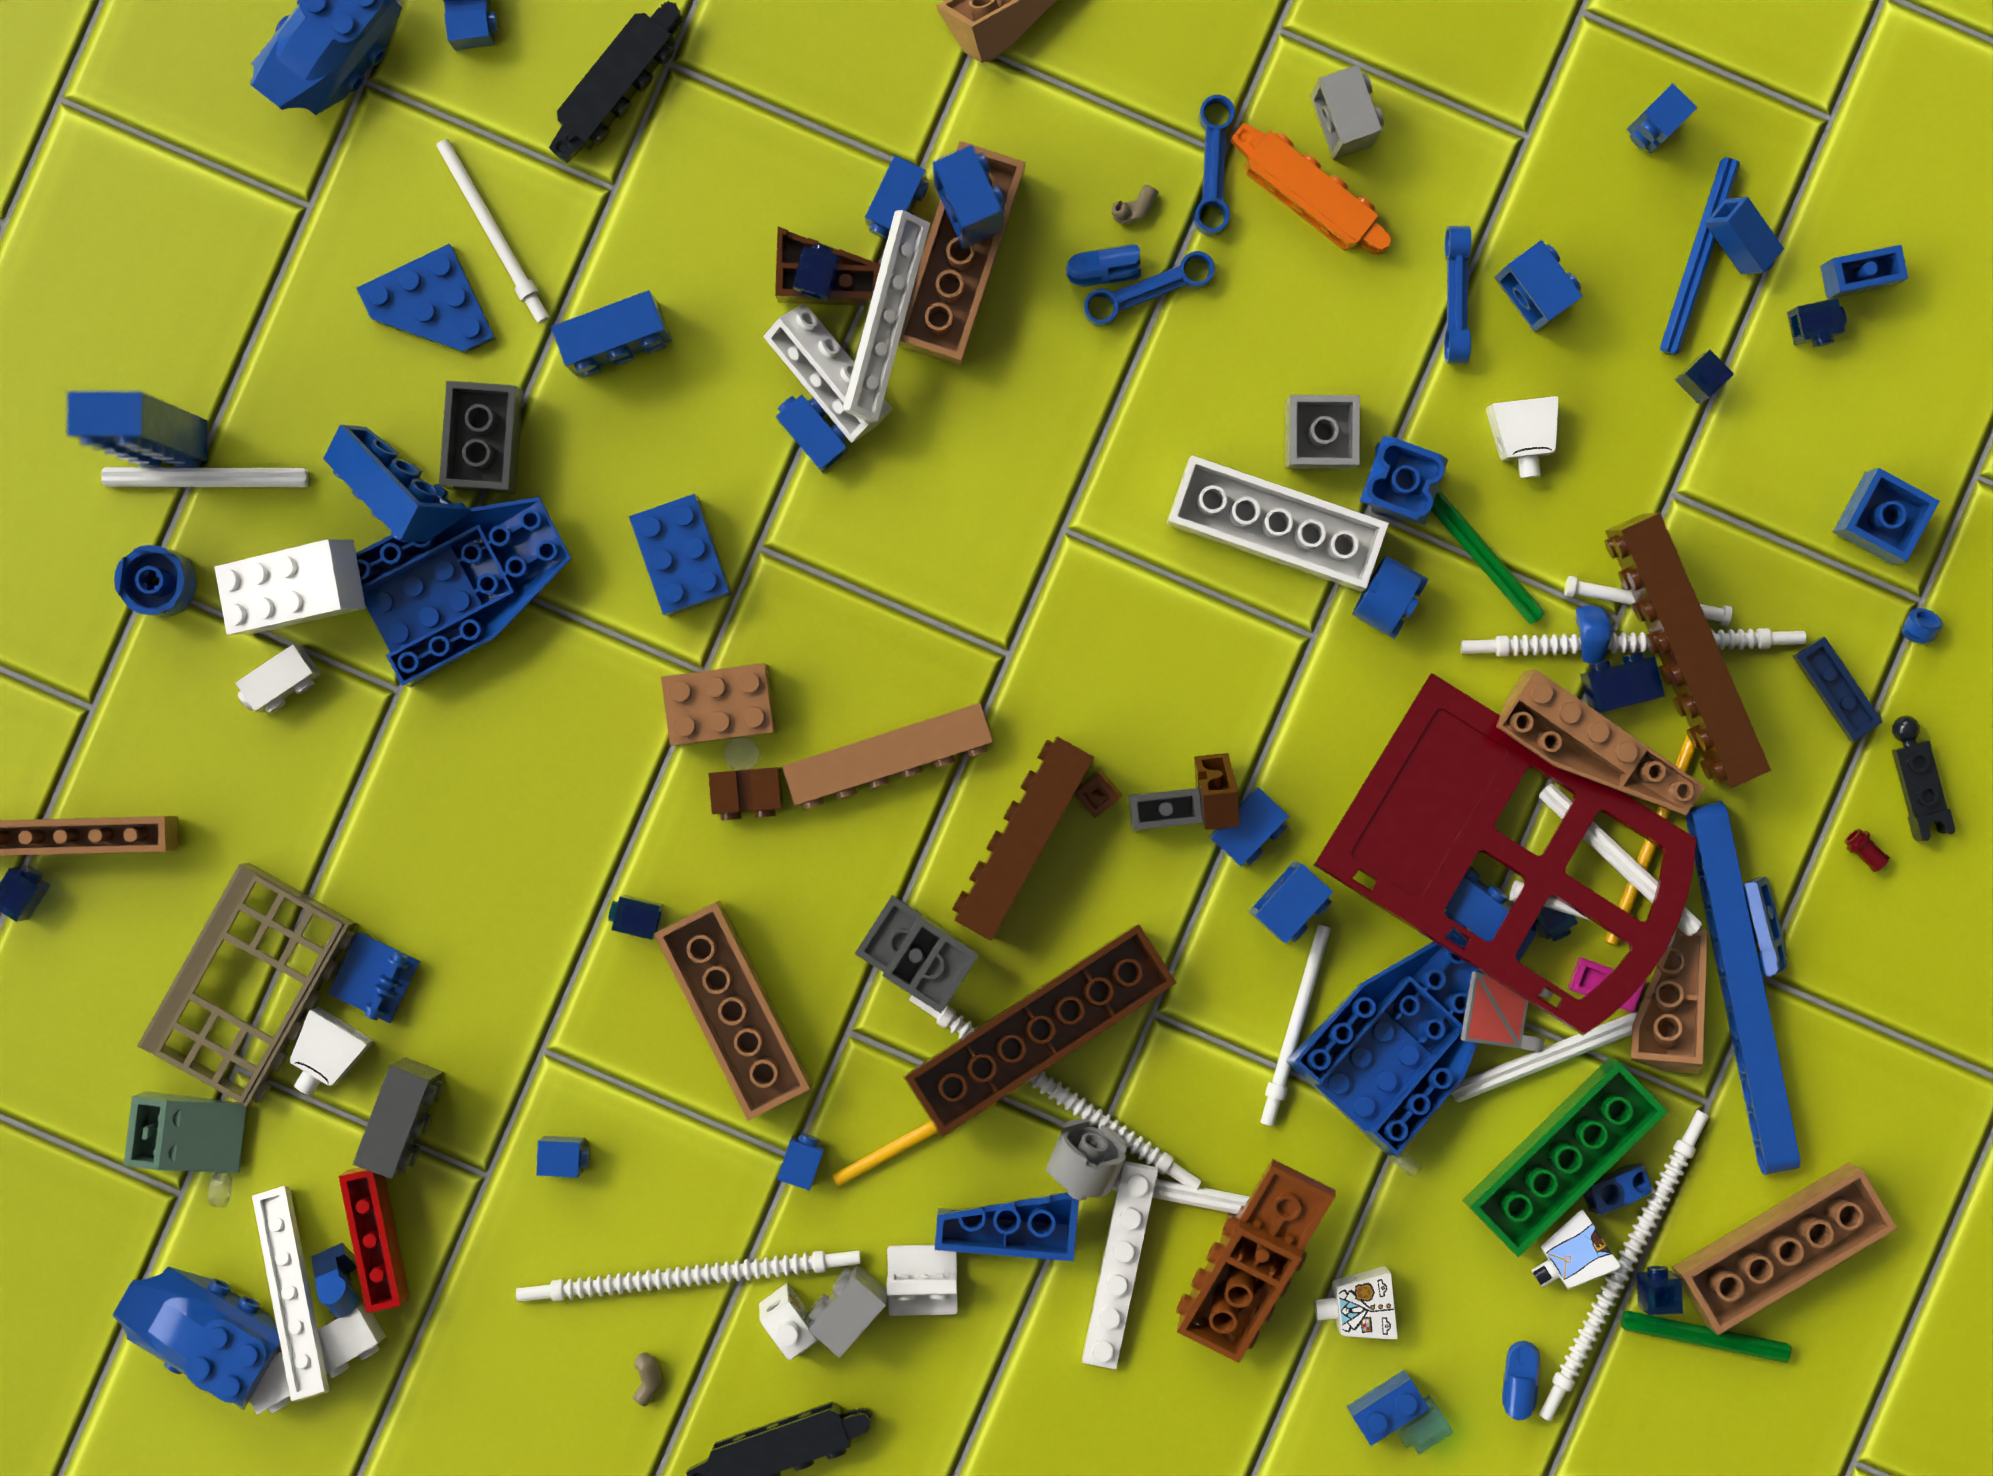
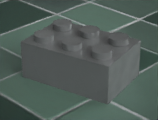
M446 381L439 475L440 486L452 490L516 494L523 391L515 385Z
M406 1057L389 1065L353 1165L393 1179L401 1172H406L409 1166H414L420 1153V1147L416 1146L421 1133L426 1134L432 1121L433 1115L428 1114L433 1101L437 1102L444 1089L445 1083L440 1081L443 1071Z

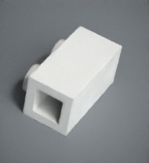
M293 644L237 681L236 685L240 689L238 697L248 710L253 709L254 712L267 711L268 714H271L286 704L284 699L292 693L296 692L299 695L315 685L313 679L321 675L303 646Z

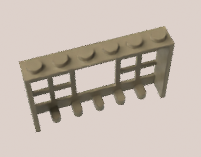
M251 863L239 864L137 1047L154 1054L238 1101L245 1107L257 1101L262 1102L271 1088L268 1080L273 1071L278 1072L287 1060L288 1054L285 1053L290 1041L295 1042L300 1035L304 1025L301 1021L306 1012L314 1009L319 1003L322 993L318 991L324 980L330 981L339 966V963L335 962L341 950L347 951L356 936V933L352 932L356 922ZM256 882L278 893L267 915L244 904ZM285 898L307 910L295 932L273 920ZM240 911L262 922L250 944L228 933ZM314 914L336 926L324 948L302 936ZM269 927L291 938L279 960L257 949ZM224 939L303 983L274 1037L194 993ZM297 943L319 954L308 977L286 965ZM190 1000L212 1012L200 1034L178 1022ZM219 1016L241 1028L229 1050L207 1038ZM174 1029L195 1040L188 1056L166 1045ZM247 1032L269 1044L258 1066L236 1055ZM202 1045L224 1057L216 1072L194 1061ZM231 1061L253 1073L245 1089L223 1077Z

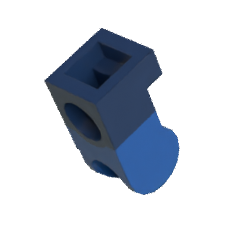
M1637 1163L1603 1175L1583 1196L1589 1211L1603 1215L1638 1201L1637 1199L1652 1193L1653 1188L1644 1164Z
M340 1243L311 1256L319 1301L328 1307L334 1316L345 1317L351 1314L358 1305L359 1297L352 1289L350 1272L356 1270L357 1265L354 1254L344 1243Z

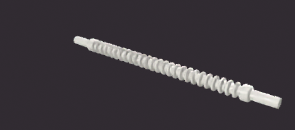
M1758 628L1756 632L1753 629H1748L1747 633H1744L1743 629H1738L1737 633H1734L1733 629H1729L1725 633L1720 629L1715 634L1711 630L1719 650H1724L1725 646L1729 650H1733L1735 646L1739 650H1743L1745 646L1751 650L1754 646L1758 649H1770L1771 645H1799L1806 643L1805 631L1771 632L1769 628ZM1614 632L1611 633V640L1608 646L1611 653H1616L1617 649H1620L1621 653H1625L1627 649H1630L1631 653H1635L1637 649H1640L1642 653L1647 648L1651 651L1645 632H1640L1639 636H1636L1635 632H1631L1629 636L1625 632H1622L1620 636H1617ZM1575 633L1571 635V638H1568L1566 634H1562L1561 638H1558L1556 634L1548 638L1544 634L1541 639L1537 635H1533L1532 639H1528L1527 635H1523L1522 639H1518L1517 635H1514L1512 639H1509L1507 635L1496 636L1495 640H1461L1460 644L1461 654L1496 653L1497 657L1509 656V653L1518 656L1519 652H1522L1524 656H1527L1529 652L1536 656L1539 651L1543 655H1547L1548 651H1551L1553 655H1557L1558 651H1561L1563 655H1566L1568 651H1571L1573 655L1577 654L1578 650L1582 652L1580 637H1577Z
M913 995L909 998V1001L936 1018V1023L944 1029L947 1027L951 1028V1034L957 1032L959 1039L976 1029L971 1026L972 1021L967 1023L963 1021V1015L960 1017L956 1016V1011L950 1006H946L942 1013H939ZM1045 1070L1027 1081L1033 1083V1089L1039 1087L1041 1094L1048 1093V1099H1057V1105L1063 1103L1066 1111L1072 1109L1073 1116L1079 1114L1082 1116L1081 1119L1091 1120L1089 1126L1095 1125L1100 1129L1103 1124L1114 1130L1124 1140L1126 1147L1130 1148L1131 1155L1137 1153L1139 1160L1146 1159V1165L1153 1164L1154 1167H1157L1159 1174L1164 1175L1166 1173L1181 1184L1195 1190L1199 1187L1201 1180L1173 1162V1156L1167 1152L1161 1154L1159 1147L1153 1149L1150 1141L1147 1143L1143 1142V1136L1137 1138L1135 1137V1131L1128 1132L1126 1125L1119 1126V1120L1111 1121L1110 1114L1104 1116L1102 1109H1094V1103L1088 1105L1086 1104V1098H1078L1077 1092L1071 1094L1069 1092L1070 1087L1062 1088V1082L1058 1081L1055 1083L1053 1076L1046 1077Z
M822 1250L814 1251L812 1256H808L805 1252L803 1257H798L796 1253L793 1255V1258H788V1255H784L783 1259L774 1256V1260H769L768 1257H765L762 1262L758 1258H755L752 1263L745 1259L742 1264L735 1260L733 1265H730L729 1261H726L723 1266L716 1262L714 1267H710V1264L706 1263L704 1268L697 1264L695 1269H691L687 1265L685 1270H681L677 1266L675 1271H671L669 1267L666 1268V1272H661L658 1268L656 1273H652L651 1270H647L646 1274L637 1271L636 1275L627 1272L625 1277L618 1273L615 1278L608 1274L606 1279L598 1275L596 1280L589 1276L587 1281H583L579 1277L577 1282H573V1279L569 1278L567 1283H564L562 1279L552 1280L549 1285L516 1288L517 1302L552 1298V1301L558 1302L564 1301L565 1297L573 1300L575 1295L583 1299L585 1294H588L590 1298L594 1296V1293H598L602 1297L604 1292H608L612 1296L614 1291H618L621 1295L624 1290H628L631 1294L633 1289H637L638 1292H642L643 1288L652 1291L653 1287L662 1290L664 1285L668 1289H671L674 1284L681 1288L683 1283L691 1287L693 1282L700 1286L703 1281L710 1285L712 1280H716L720 1284L722 1279H726L730 1283L731 1278H736V1281L739 1282L741 1277H745L749 1281L751 1276L760 1279L761 1275L770 1278V1274H775L776 1277H779L782 1272L786 1276H789L792 1271L799 1275L801 1270H804L806 1274L809 1273V1270H814L815 1273L826 1272V1268L861 1264L859 1250L825 1254Z

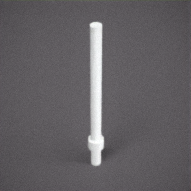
M448 139L440 141L436 146L516 285L514 290L520 301L527 304L537 324L547 321L550 317L537 296L539 291L532 279L528 280L450 141Z
M1318 924L1273 1081L1268 1082L1265 1092L1268 1098L1261 1123L1269 1126H1274L1281 1100L1285 1101L1288 1087L1285 1085L1291 1068L1286 1060L1296 1051L1331 928Z

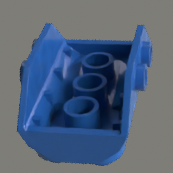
M298 0V6L290 16L287 15L279 21L275 29L276 33L251 63L254 66V73L250 85L281 110L305 108L314 115H318L346 98L350 92L358 90L365 79L364 74L371 65H377L383 59L386 53L385 48L390 42L402 7L395 0Z
M169 1266L160 1275L142 1280H133L113 1313V1316L125 1330L127 1340L164 1361V1366L168 1370L177 1374L187 1375L188 1379L199 1389L209 1392L224 1402L233 1403L244 1410L281 1346L277 1325L270 1315L261 1310L260 1304L254 1299L247 1296L240 1297L231 1292L230 1285L222 1280L206 1278Z

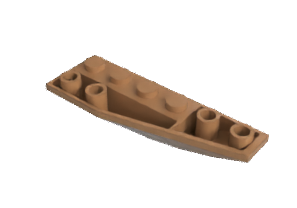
M1536 669L1524 671L1506 698L1496 727L1554 767L1683 815H1687L1705 788L1700 782Z

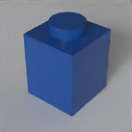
M800 1133L799 1137L793 1135L777 1180L810 1191L825 1146L819 1144L820 1139L805 1133Z
M543 1136L538 1140L536 1176L578 1178L583 1173V1168L589 1167L590 1148L585 1147V1138Z

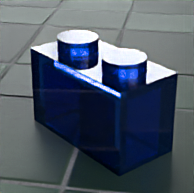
M1643 652L1623 656L1622 664L1611 666L1610 661L1607 660L1589 665L1590 672L1580 674L1588 706L1601 713L1665 697L1655 656L1644 658Z

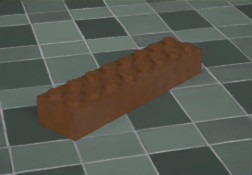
M1661 513L1641 514L1605 530L1608 537L1605 540L1606 549L1613 559L1617 558L1622 569L1618 572L1620 581L1627 591L1631 590L1635 599V602L1632 603L1633 611L1640 622H1645L1649 632L1646 635L1647 643L1654 654L1658 653L1663 665L1659 667L1660 673L1665 683L1672 685L1677 696L1673 698L1675 708L1681 717L1685 716L1690 726L1687 729V735L1693 747H1699L1704 759L1700 761L1705 776L1709 780L1713 779V782L1734 788L1772 771Z
M1134 925L902 1077L939 1135L943 1137L1177 982L1140 925Z

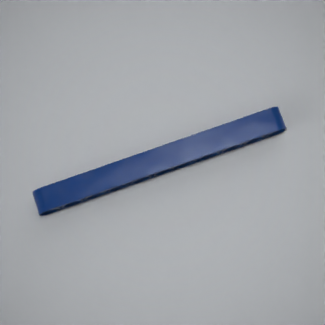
M1722 801L1691 807L1686 815V823L1689 834L1696 838L1694 861L1757 1162L1763 1175L1800 1168V1156L1728 812Z

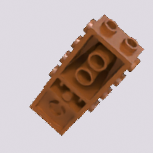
M1272 1159L1245 1206H1241L1237 1214L1228 1213L1219 1243L1215 1241L1208 1252L1206 1260L1209 1262L1205 1269L1199 1268L1195 1273L1191 1283L1193 1290L1190 1295L1184 1293L1176 1308V1313L1180 1314L1177 1333L1239 1363L1248 1348L1252 1349L1256 1343L1259 1329L1263 1322L1268 1323L1278 1297H1283L1287 1292L1292 1274L1295 1270L1299 1271L1307 1255V1252L1303 1250L1335 1199L1336 1190Z

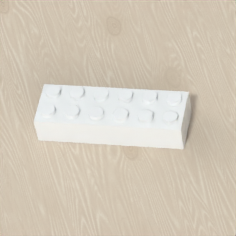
M1193 455L1188 459L1166 525L1358 591L1365 590L1368 586L1389 524L1388 522Z

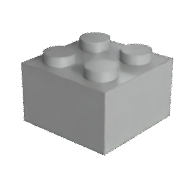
M1359 64L1319 78L1310 95L1333 160L1372 147L1382 131L1381 126H1384L1382 112L1378 105L1373 106L1369 95L1372 93L1370 79L1367 73L1362 74Z
M1290 395L1286 399L1285 469L1354 470L1359 466L1360 395Z
M856 1265L852 1271L849 1268H845L834 1281L835 1286L832 1288L833 1292L828 1297L824 1293L811 1308L812 1312L808 1316L811 1319L808 1331L839 1358L887 1303V1289L860 1265Z

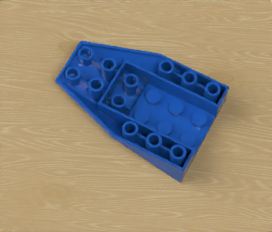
M540 497L469 508L470 511L465 517L427 542L410 541L405 543L390 535L356 553L365 605L390 651L386 656L402 686L412 687L495 639L572 560Z
M1452 930L1446 935V938L1464 949L1467 941L1456 931ZM1433 941L1360 983L1297 1048L1286 1062L1387 1155L1398 1156L1464 1079L1478 1043L1460 1039L1472 971H1481Z

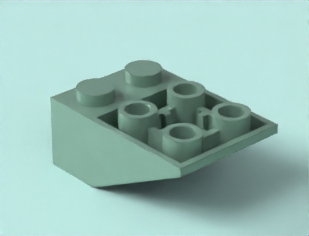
M149 1091L134 1095L131 1101L124 1166L154 1170L239 1173L248 1107L243 1106L239 1102Z

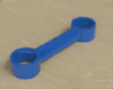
M1223 95L1208 97L1203 102L1199 112V122L1206 132L1203 197L1194 214V223L1198 231L1207 236L1220 234L1226 228L1230 218L1229 208L1223 201L1226 130L1233 121L1235 109L1230 99ZM1219 103L1225 106L1229 112L1228 121L1223 125L1209 123L1204 112L1209 105ZM1209 205L1218 207L1224 216L1223 223L1216 228L1204 226L1199 218L1203 207Z
M1447 226L1445 234L1447 330L1444 339V359L1446 364H1467L1470 358L1471 337L1468 329V260L1471 252L1470 226Z
M1194 251L1183 258L1180 266L1115 292H1110L1106 289L1094 290L1085 300L1084 316L1092 325L1103 327L1114 321L1117 312L1183 286L1191 289H1201L1208 285L1213 277L1215 270L1214 262L1208 254ZM1191 259H1201L1208 265V276L1204 281H1192L1184 273V267ZM1094 297H1105L1114 306L1112 314L1105 320L1095 319L1089 313V303Z

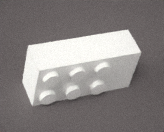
M327 539L215 566L227 635L255 634L366 609L354 540Z

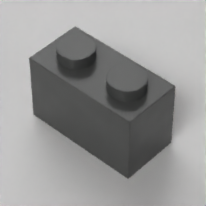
M1199 788L1127 795L1132 830L1203 823Z

